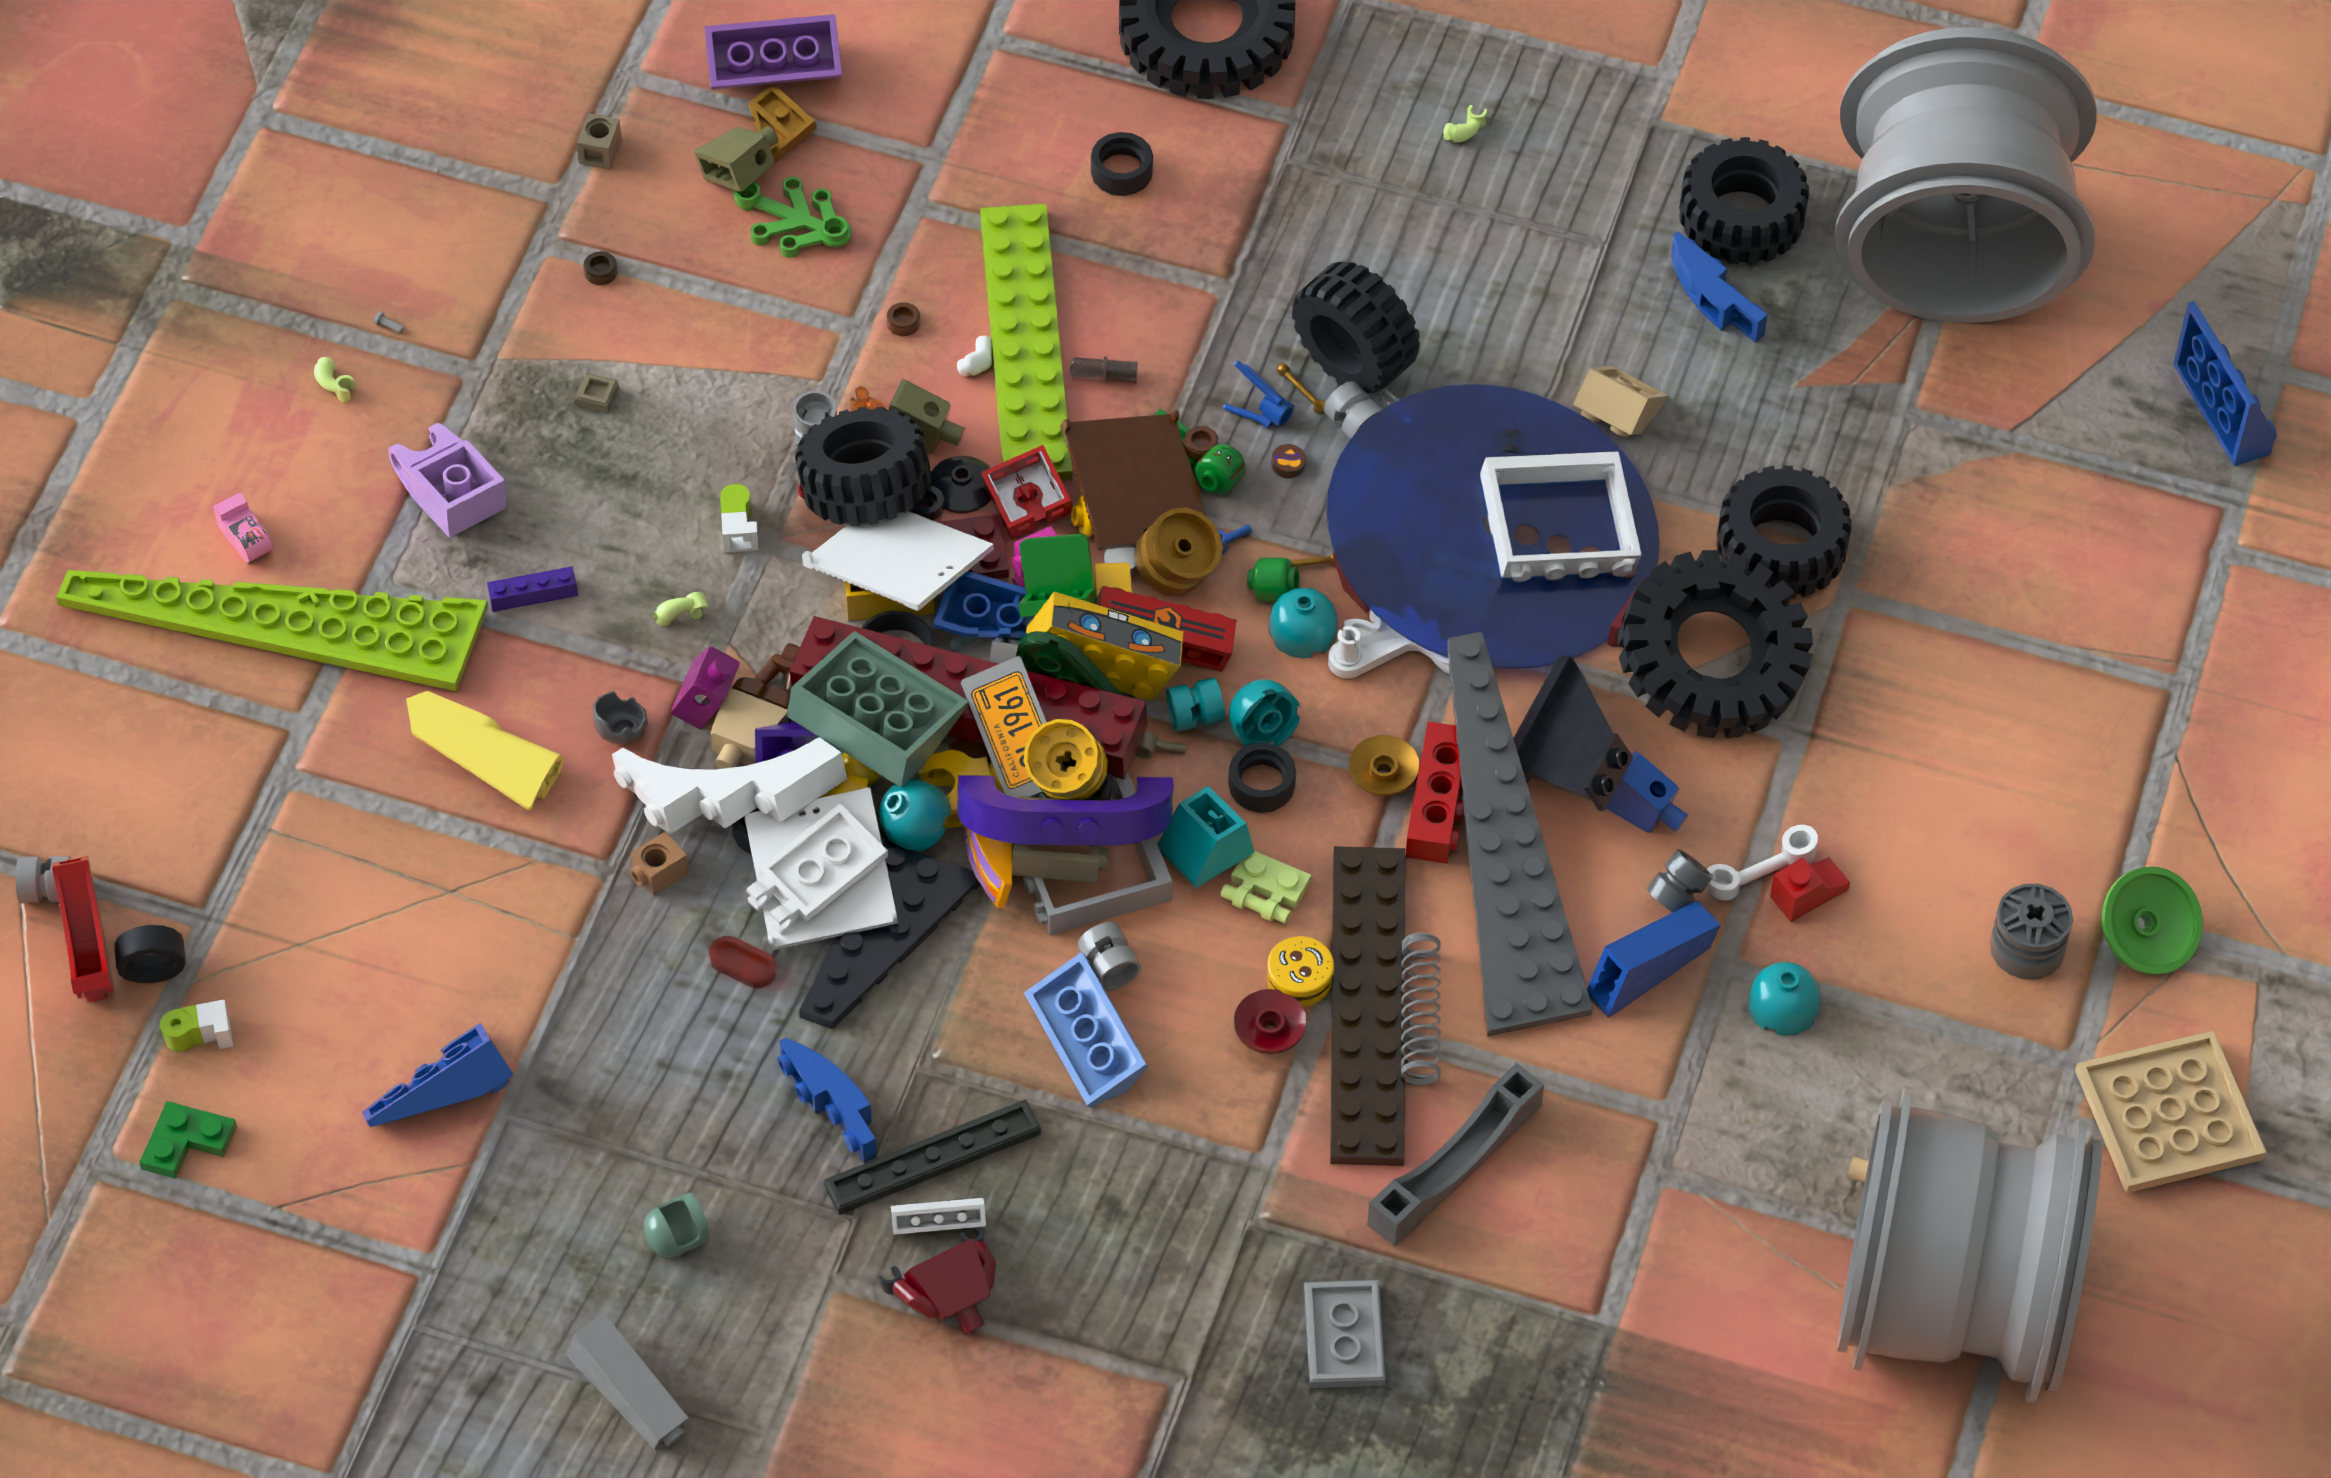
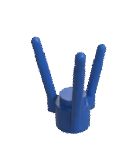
M1235 361V367L1266 395L1259 405L1262 415L1230 404H1224V410L1259 422L1267 429L1273 423L1278 427H1282L1293 414L1295 406L1279 395L1247 364L1243 365L1240 361Z

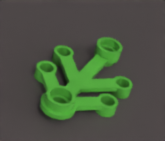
M791 176L783 181V194L791 200L793 208L761 195L760 186L755 181L741 192L734 190L735 203L741 209L752 210L756 207L783 219L766 224H754L750 232L751 240L756 245H765L769 243L771 236L806 228L813 231L799 236L785 235L780 239L781 254L791 258L799 254L800 248L820 243L829 247H841L851 239V227L843 217L835 215L832 207V195L827 189L820 188L812 193V206L821 212L823 220L811 216L803 195V183L798 177ZM791 186L797 187L796 189H789ZM820 198L827 199L825 201H818ZM760 232L765 233L764 235H760V236H759V235H756L757 233H760ZM789 244L794 245V247H790V248L785 247V246H786V245H789Z

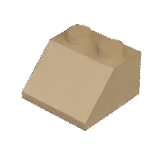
M1610 365L1589 368L1573 405L1582 409L1581 415L1595 422H1599L1601 419L1611 424V431L1620 436L1628 437L1629 434H1642L1666 403L1669 395Z

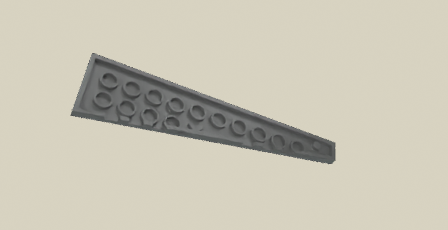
M1477 632L1448 638L1447 651L1451 689L1453 691L1452 700L1457 730L1456 740L1459 750L1460 778L1462 779V798L1470 877L1473 887L1472 896L1476 916V935L1479 945L1480 974L1482 975L1487 1036L1592 1015L1593 1007L1483 633Z

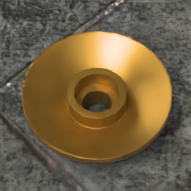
M1376 735L1364 739L1355 746L1349 758V772L1353 781L1362 790L1373 795L1392 796L1406 791L1416 781L1419 773V758L1413 747L1406 741L1391 735ZM1386 770L1388 771V773H1381L1378 771Z

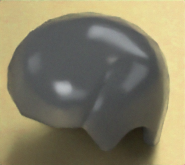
M613 691L598 697L593 705L595 730L602 739L616 744L634 742L643 735L648 726L646 710L636 702L634 697L622 700Z

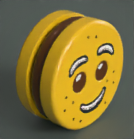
M1295 936L1279 942L1272 949L1267 962V984L1269 989L1280 990L1287 995L1293 996L1300 1002L1302 1007L1315 1005L1329 994L1334 975V959L1329 949L1323 943L1314 938Z

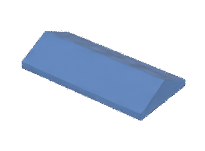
M1083 952L1024 992L1088 1107L1126 1093L1149 1067Z

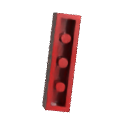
M1102 586L1097 596L1096 605L1183 631L1181 662L1223 672L1232 655L1236 619L1225 617L1219 613H1209L1193 609L1184 604H1174L1158 600L1153 596H1143L1127 592L1118 587Z

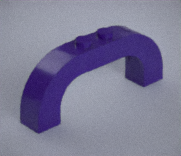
M958 775L957 813L960 821L968 829L984 837L1002 842L1027 845H1124L1156 837L1170 826L1172 821L1174 783L1172 777H1137L1136 793L1118 800H1027L1014 798L1000 792L995 786L994 776Z

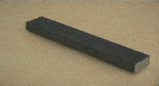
M1025 1099L824 1179V1187L838 1215H841L1041 1135V1127Z

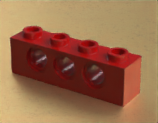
M1427 722L1407 834L1405 858L1448 864L1450 850L1457 851L1460 830L1454 829L1455 821L1462 822L1464 808L1463 800H1459L1460 791L1463 792L1459 769L1460 760L1456 740V725ZM1431 821H1439L1441 823H1432Z

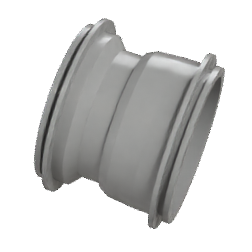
M1957 27L1933 30L1903 39L1881 51L1852 76L1842 95L1840 123L1847 142L1862 161L1859 166L1855 193L1847 200L1837 218L1835 248L1838 258L1847 273L1868 293L1884 304L1916 317L1941 322L1980 323L2016 317L2035 310L2052 301L2083 274L2093 256L2095 229L2089 211L2077 197L2076 179L2072 162L2085 150L2094 134L2097 123V105L2091 86L2077 68L2054 50L2031 38L1991 28Z
M1904 1086L1898 1108L1892 1107V1099L1883 1097L1881 1101L1849 1265L1837 1351L1847 1353L1848 1346H1854L1853 1370L1858 1371L1862 1369L1866 1353L1934 1363H1945L1958 1359L1961 1352L1997 1358L2011 1381L2026 1383L2025 1401L2026 1403L2035 1404L2042 1383H2045V1391L2057 1392L2065 1369L2092 1235L2101 1171L2102 1138L2091 1137L2089 1142L2085 1143L2086 1120L2077 1118L2070 1136L2055 1133L2035 1149L1999 1142V1134L1986 1124L1943 1112L1911 1107L1912 1087Z

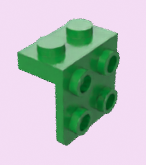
M1085 534L1025 538L1021 541L1019 549L1026 595L1018 603L1020 617L1031 616L1033 620L1053 592L1093 604L1097 602L1089 539Z

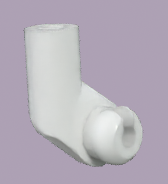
M979 336L976 339V351L966 355L964 359H960L957 363L960 375L964 377L975 376L991 367L992 339L989 336Z

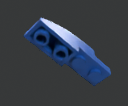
M1679 231L1676 232L1673 236L1671 257L1676 274L1687 295L1707 319L1721 331L1732 324L1756 343L1765 335L1767 314L1759 305L1750 302L1741 295L1736 287L1725 282L1727 269L1721 261L1708 255L1694 240L1688 239Z
M788 1038L780 1040L781 1056L777 1057L778 1064L786 1077L791 1075L796 1083L794 1085L801 1102L803 1104L809 1103L815 1114L826 1110L831 1123L834 1126L839 1124L844 1131L842 1135L851 1153L857 1152L863 1163L877 1157L876 1138L867 1126L872 1123L871 1104L861 1090L843 1071L821 1054Z

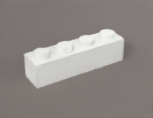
M983 1198L891 1206L893 1235L986 1226Z

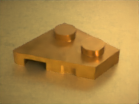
M770 84L748 102L756 131L759 132L766 126H769L778 136V143L770 148L775 160L774 163L817 128L815 120L775 84Z

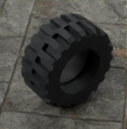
M1741 137L1740 141H1733L1732 138L1722 140L1720 145L1713 143L1704 148V153H1697L1685 170L1679 206L1681 225L1685 227L1684 232L1689 239L1695 240L1703 251H1709L1710 256L1719 261L1721 258L1728 260V263L1738 265V261L1747 262V265L1757 264L1758 260L1762 259L1764 262L1776 258L1777 253L1782 255L1791 249V244L1796 243L1801 236L1809 198V185L1806 183L1807 176L1801 167L1799 168V163L1792 155L1787 157L1784 149L1777 145L1775 148L1769 146L1768 141L1759 139V142L1750 141V137ZM1730 192H1749L1765 199L1770 205L1758 210H1739L1726 205L1718 197Z
M1336 262L1325 268L1295 296L1292 306V319L1295 320L1294 328L1296 333L1300 334V341L1303 347L1307 348L1311 353L1310 357L1315 363L1318 362L1322 366L1323 371L1328 376H1333L1337 383L1342 385L1346 382L1354 381L1366 393L1380 392L1415 362L1420 348L1419 330L1415 328L1416 321L1413 315L1407 311L1408 306L1404 300H1400L1395 294V289L1383 282V278L1377 273L1373 274L1369 272V268L1363 265H1356L1355 262Z
M858 407L855 411L849 412L847 409L840 411L839 415L834 417L828 416L822 419L821 424H814L809 428L807 434H804L795 452L800 486L807 507L824 520L830 519L834 524L842 525L843 523H849L850 526H860V523H869V525L878 524L883 519L888 521L894 519L898 513H906L912 509L914 503H919L931 482L930 464L921 427L908 415L904 416L903 413L894 409L888 411L885 407H876L875 409Z
M1783 465L1782 469H1775L1774 466L1763 468L1761 473L1755 470L1745 475L1744 481L1738 480L1731 487L1730 492L1725 495L1718 523L1717 550H1719L1721 556L1720 561L1726 563L1730 553L1748 557L1745 570L1753 572L1758 563L1773 571L1768 581L1770 585L1775 586L1784 580L1794 592L1791 599H1794L1796 594H1802L1804 597L1813 594L1816 587L1821 590L1831 583V579L1836 578L1841 572L1842 564L1846 560L1852 520L1849 517L1850 509L1847 502L1842 501L1843 495L1835 486L1830 488V482L1821 475L1817 478L1812 475V471L1802 468V471L1793 470V466ZM1771 520H1786L1804 527L1812 535V538L1798 544H1779L1763 537L1755 527Z

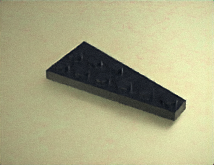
M885 840L883 846L888 850V857L885 861L898 924L837 936L799 1009V1017L834 1029L862 1002V997L875 984L879 985L887 977V972L896 963H902L938 928V923L951 910L955 911L963 903V898L972 889L976 890L981 886L974 871L917 851L906 850Z

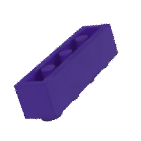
M573 566L487 582L492 612L578 596Z

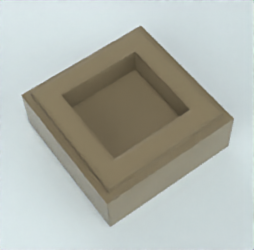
M586 373L575 397L576 406L608 413L619 388L618 380Z

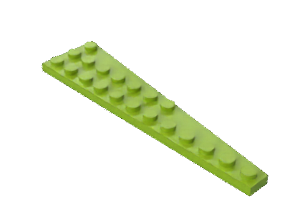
M79 570L67 571L56 596L59 606L457 691L488 610L487 600L444 597L443 601L426 600L423 599V595L411 594L409 598L390 597L389 593L375 592L374 596L357 595L353 590H328L326 588L234 582L233 586L214 584L213 580L200 579L199 583L180 582V579L176 577H165V580L162 581L149 580L144 575H119L116 573Z

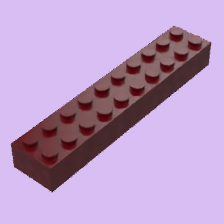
M814 616L789 673L791 685L793 686L853 631L966 700L961 681L999 663ZM1026 671L1046 722L1055 719L1073 720L1083 725L1104 748L1108 760L1107 774L1125 780L1148 726L1146 701ZM968 703V706L947 735L985 745ZM1071 758L1069 762H1063V765L1075 767L1076 762Z

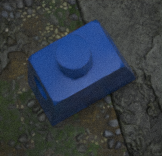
M1635 751L1632 754L1633 759L1606 809L1645 832H1652L1660 821L1677 832L1688 817L1687 813L1673 804L1679 791L1678 786L1644 756Z

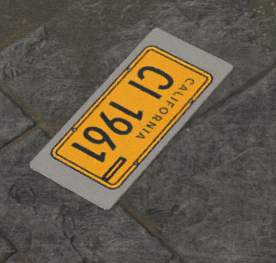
M1017 656L961 681L1004 794L1014 798H1018V796L1030 797L1043 791L1027 773L1024 764V752L1031 734L1042 724L1047 723L1021 657Z

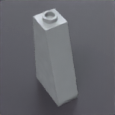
M604 1312L573 1335L566 1352L567 1357L654 1450L663 1443L669 1447L685 1434L682 1428L685 1426L688 1416Z

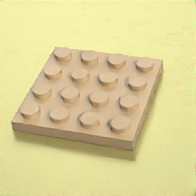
M2214 1030L2077 1063L2075 1072L2126 1193L2265 1159L2267 1152Z

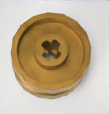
M1187 507L1173 508L1163 513L1142 534L1137 541L1134 557L1138 572L1153 589L1170 596L1184 595L1195 589L1214 571L1221 561L1223 545L1219 531L1214 523L1204 514Z

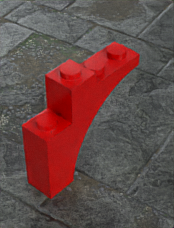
M85 856L52 863L67 946L73 994H77V999L86 998V1002L107 999V993L114 992V984L89 857Z

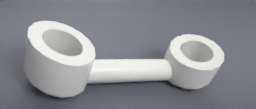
M1807 825L1790 827L1782 837V851L1778 855L1739 872L1724 864H1715L1708 867L1707 870L1713 875V879L1705 889L1713 898L1722 901L1731 900L1739 894L1740 886L1785 866H1789L1801 858H1804L1810 864L1817 855L1818 835L1812 827Z

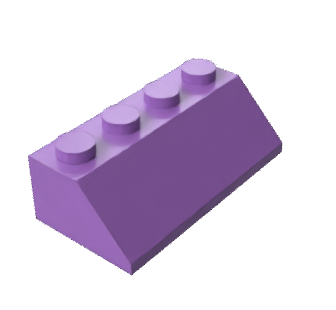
M835 14L705 26L711 90L842 77Z

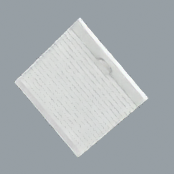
M907 511L906 513H898L896 518L889 521L887 519L880 520L878 524L860 523V526H850L848 524L814 552L805 551L802 554L803 566L807 568H815L816 571L820 570L827 575L831 574L833 578L836 576L838 580L842 579L844 582L848 581L849 584L853 583L860 588L864 587L866 591L869 589L872 593L875 591L877 595L881 594L882 597L886 596L888 599L892 598L893 601L897 600L899 604L903 602L906 607L919 611L993 551L994 547L990 542Z
M870 787L818 798L782 822H779L770 814H764L761 811L745 815L757 881L762 878L759 875L760 866L840 803L882 844ZM885 860L809 921L806 922L799 915L792 926L782 935L771 925L774 919L770 916V912L782 904L772 895L770 900L762 907L771 951L842 936L845 933L861 932L898 924Z

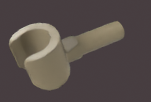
M1145 732L1136 755L1143 759H1150L1155 750L1185 753L1186 744L1164 742L1158 740L1154 733Z

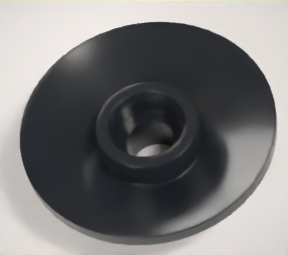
M954 456L938 463L931 471L930 486H934L942 492L944 510L953 513H970L986 506L991 501V498L983 484L981 472L990 467L982 460L971 456Z

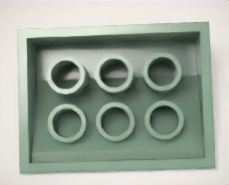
M853 631L792 686L787 717L899 787H902L922 769L966 709L968 700Z

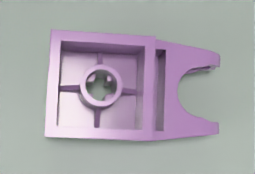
M436 423L428 428L430 431L429 439L433 446L425 451H412L400 444L389 447V458L399 479L411 497L449 538L507 508L505 480L467 439L462 441L442 424Z

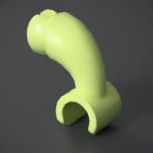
M1469 105L1466 124L1455 125L1447 123L1443 132L1444 139L1451 140L1453 143H1461L1472 138L1479 129L1486 125L1487 109L1484 108V112L1481 115H1474L1472 113L1473 105Z
M321 357L314 369L316 381L324 389L336 393L340 401L348 402L351 399L348 389L352 391L356 389L354 379L349 375H342L335 380L333 377V371L336 368L334 360L329 357Z
M693 592L686 598H675L663 602L657 607L653 617L657 619L656 623L658 625L668 626L671 621L684 611H689L691 618L700 619L703 616L701 608L707 609L709 605L702 592Z

